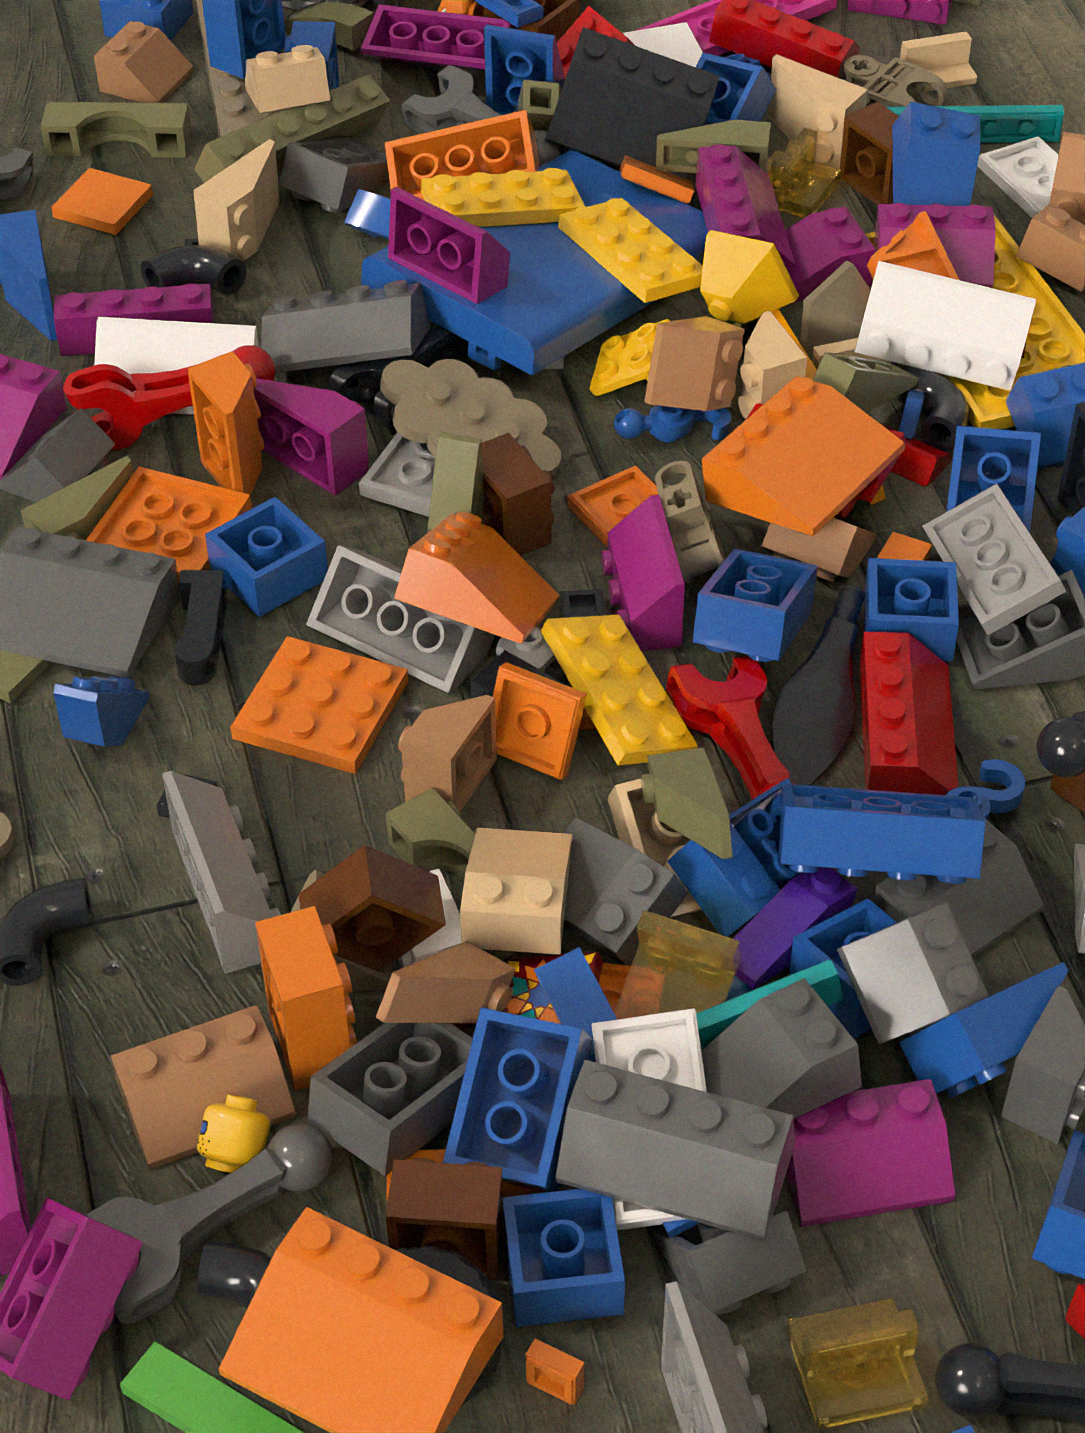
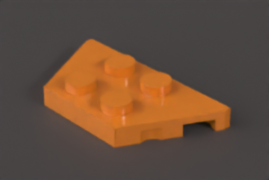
M926 211L920 212L911 225L904 231L901 229L892 237L887 246H882L873 254L867 264L873 280L878 261L959 280Z

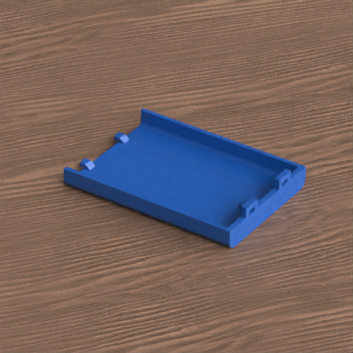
M567 151L539 166L538 171H544L547 168L567 170L585 207L601 204L614 198H623L703 265L708 231L702 211L679 200L623 179L621 172L577 151ZM559 222L479 227L492 235L510 252L508 287L478 304L388 259V246L366 257L362 262L361 284L369 286L370 289L384 288L385 284L396 280H406L407 284L420 283L429 321L469 341L468 357L494 371L501 367L502 359L528 374L534 375L654 302L644 303L561 231L558 228Z

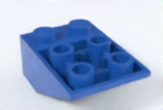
M788 778L729 814L733 858L722 859L690 840L667 860L723 939H726L748 924L791 879L801 874V872L790 870L788 864L780 863L779 843L782 784H792Z

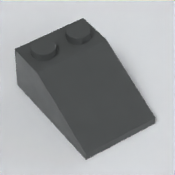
M349 138L288 143L279 186L291 190V195L297 199L312 201L313 199L320 202L321 208L326 211L342 213V209L351 207L358 189L374 193L389 180L386 153Z
M1072 570L1058 576L1066 590L1065 593L990 635L986 634L975 614L959 621L956 640L975 690L1073 680L1085 674V594Z
M575 817L564 831V833L573 834L564 925L621 965L634 967L687 896L688 892L673 872L629 844Z
M805 978L760 998L701 1051L708 1093L793 1115L794 1119L862 1087L858 1044Z

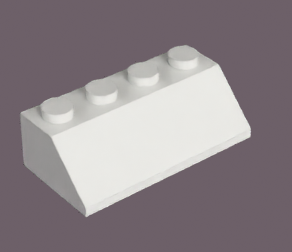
M878 261L855 353L1011 391L1023 353L1036 299Z
M98 317L94 366L98 364L114 365L129 374L178 370L226 354L243 345L258 346L256 326ZM193 406L180 409L171 414L194 415Z

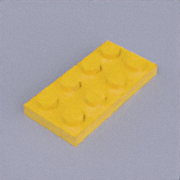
M547 168L544 171L538 172L512 170L505 174L476 172L470 176L456 177L441 174L434 178H422L421 193L425 201L477 227L559 222L560 214L574 211L579 207H585L568 171L558 168Z
M623 198L610 199L607 202L589 207H579L574 211L559 215L558 228L644 303L701 287L703 265Z
M620 615L552 618L546 620L541 633L572 687L587 694L584 708L618 766L648 763V755L698 748L696 741Z

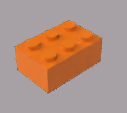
M315 906L255 922L268 1011L294 1091L310 1087L312 1075L357 1043L352 1023H355V1014L348 993L352 992L349 973L344 962L337 964L334 954L338 953V948L330 923L321 924Z

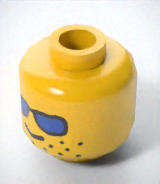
M227 1094L225 1104L213 1103L206 1107L196 1144L199 1154L206 1158V1167L232 1173L246 1165L266 1148L271 1121L264 1113L256 1111L257 1100Z

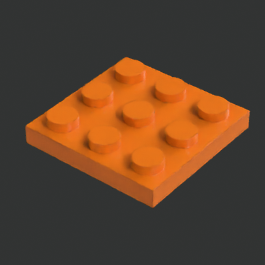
M138 466L86 541L110 544L120 548L176 559L179 584L181 570H210L205 534L249 511L252 508L251 495Z
M287 636L230 726L232 739L356 774L409 681L408 669Z

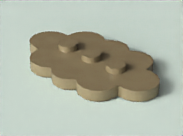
M453 359L437 361L429 368L412 360L393 361L385 367L380 387L384 397L396 405L393 414L394 427L406 439L427 443L430 453L435 458L440 431L482 439V443L510 433L520 446H525L528 449L532 460L541 470H546L551 478L556 474L561 462V450L553 440L544 435L547 426L546 414L536 403L526 399L514 398L509 387L502 381L494 378H478L474 369L468 364Z

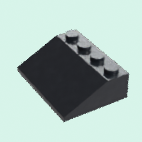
M583 27L545 141L571 151H577L585 156L619 168L625 155L656 167L657 136L659 134L704 126L720 76ZM666 171L684 179L687 174L686 172Z

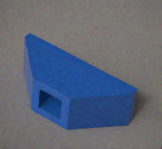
M74 676L72 683L55 684L53 694L63 737L104 747L123 745L148 701L149 692L135 689L136 681L116 676H109V678L92 676L91 679Z

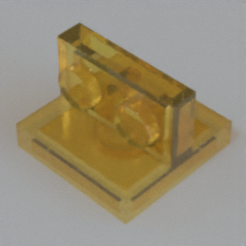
M804 127L795 140L791 139L785 152L776 150L768 159L766 173L770 177L780 211L803 218L816 213L840 183L841 169L815 162L818 131Z
M890 1298L787 1320V1335L818 1430L926 1407L928 1395L914 1359L919 1326L913 1309L898 1312L894 1299Z

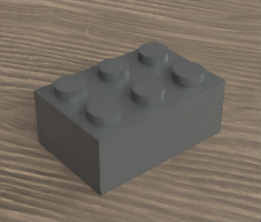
M450 1023L382 1024L311 1076L307 1122L386 1176L393 1169L394 1159H408L452 1124L473 1038Z

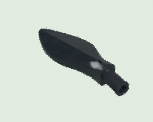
M843 585L840 587L832 615L826 620L817 644L804 663L782 687L775 703L771 727L772 749L778 760L790 772L789 781L797 785L812 786L841 753L853 728L856 713L852 672L853 650L858 633V626L856 624L862 604L866 598L865 592L856 586Z

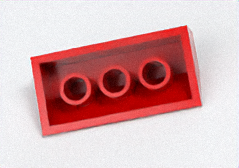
M722 0L715 9L709 39L710 43L737 54H744L747 58L760 60V63L772 67L773 57L777 54L839 79H843L846 74L843 69L844 61L850 56L858 55L860 51V46L852 39L755 0Z
M864 632L859 676L865 790L946 796L949 791L959 787L948 664L909 633Z

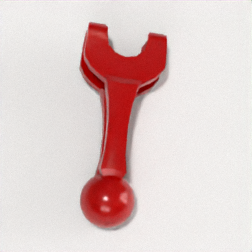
M243 345L233 350L234 354L244 365L249 364L257 379L274 381L276 373L275 364L268 352L255 345ZM98 364L71 373L66 378L63 386L64 393L73 407L77 409L99 408L105 410L90 418L115 443L110 451L131 446L139 438L145 425L172 412L193 406L187 369L189 367L157 373L129 374L114 365Z
M748 655L732 657L733 664L727 675L726 682L712 681L703 677L693 664L671 666L666 683L667 695L687 727L709 734L726 752L737 767L750 793L751 800L786 778L789 779L790 772L778 760L758 718L761 706L760 699L765 693L768 681L758 661L751 659Z

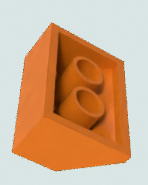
M231 351L187 369L201 463L220 487L251 495L263 469L261 450L265 448L257 424V420L261 418V413L254 399L253 388L257 387V380L249 364L244 365L234 352Z

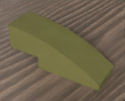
M316 3L300 8L284 19L285 32L291 34L293 21L335 22L337 45L354 51L363 44L374 18V12L345 3Z

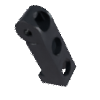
M224 570L180 571V594L183 610H187L184 636L176 642L174 651L178 676L187 684L200 685L209 682L215 676L228 599Z

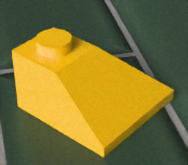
M713 230L708 232L706 235L700 292L708 305L709 312L715 318L721 321L731 320L745 324L761 317L764 312H772L797 300L799 294L774 243Z

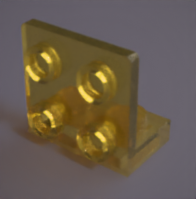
M643 910L637 925L640 944L614 1012L617 1020L693 1008L698 1013L726 1002L741 961L740 941Z

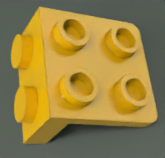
M665 319L657 323L670 322V320ZM657 323L644 324L636 331L623 336H612L603 343L589 388L594 396L608 393L643 379L648 381Z

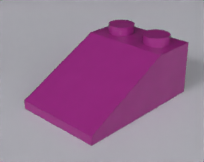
M846 206L830 208L827 211L810 214L785 230L795 262V271H788L799 294L797 300L793 303L804 301L845 261L853 263L867 286H872L873 278L867 264L871 256L875 254L876 249Z
M0 354V480L30 447L46 433L67 408L60 371Z
M256 378L257 387L253 388L254 399L261 413V418L257 420V424L264 441L265 448L262 450L263 452L335 496L368 472L369 457L366 416L363 407L335 391Z

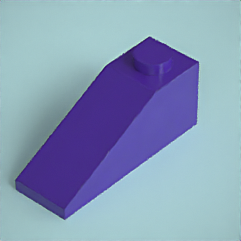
M819 867L818 871L814 873L799 874L791 879L718 953L716 962L752 989L756 988L790 966L794 936L852 907L858 888L840 876L837 871L828 867Z

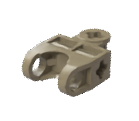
M865 55L850 56L844 61L845 81L868 89L866 107L876 102L881 103L885 107H907L910 102L941 106L947 100V86L939 76L897 57L893 58L887 65ZM929 85L935 88L939 99L926 94L925 86Z
M675 461L663 466L657 472L655 481L666 521L674 541L673 545L681 573L688 584L694 582L693 577L719 568L726 557L713 513L708 503L704 501L690 463ZM679 473L686 474L681 482L675 485L666 484L667 480L673 475Z

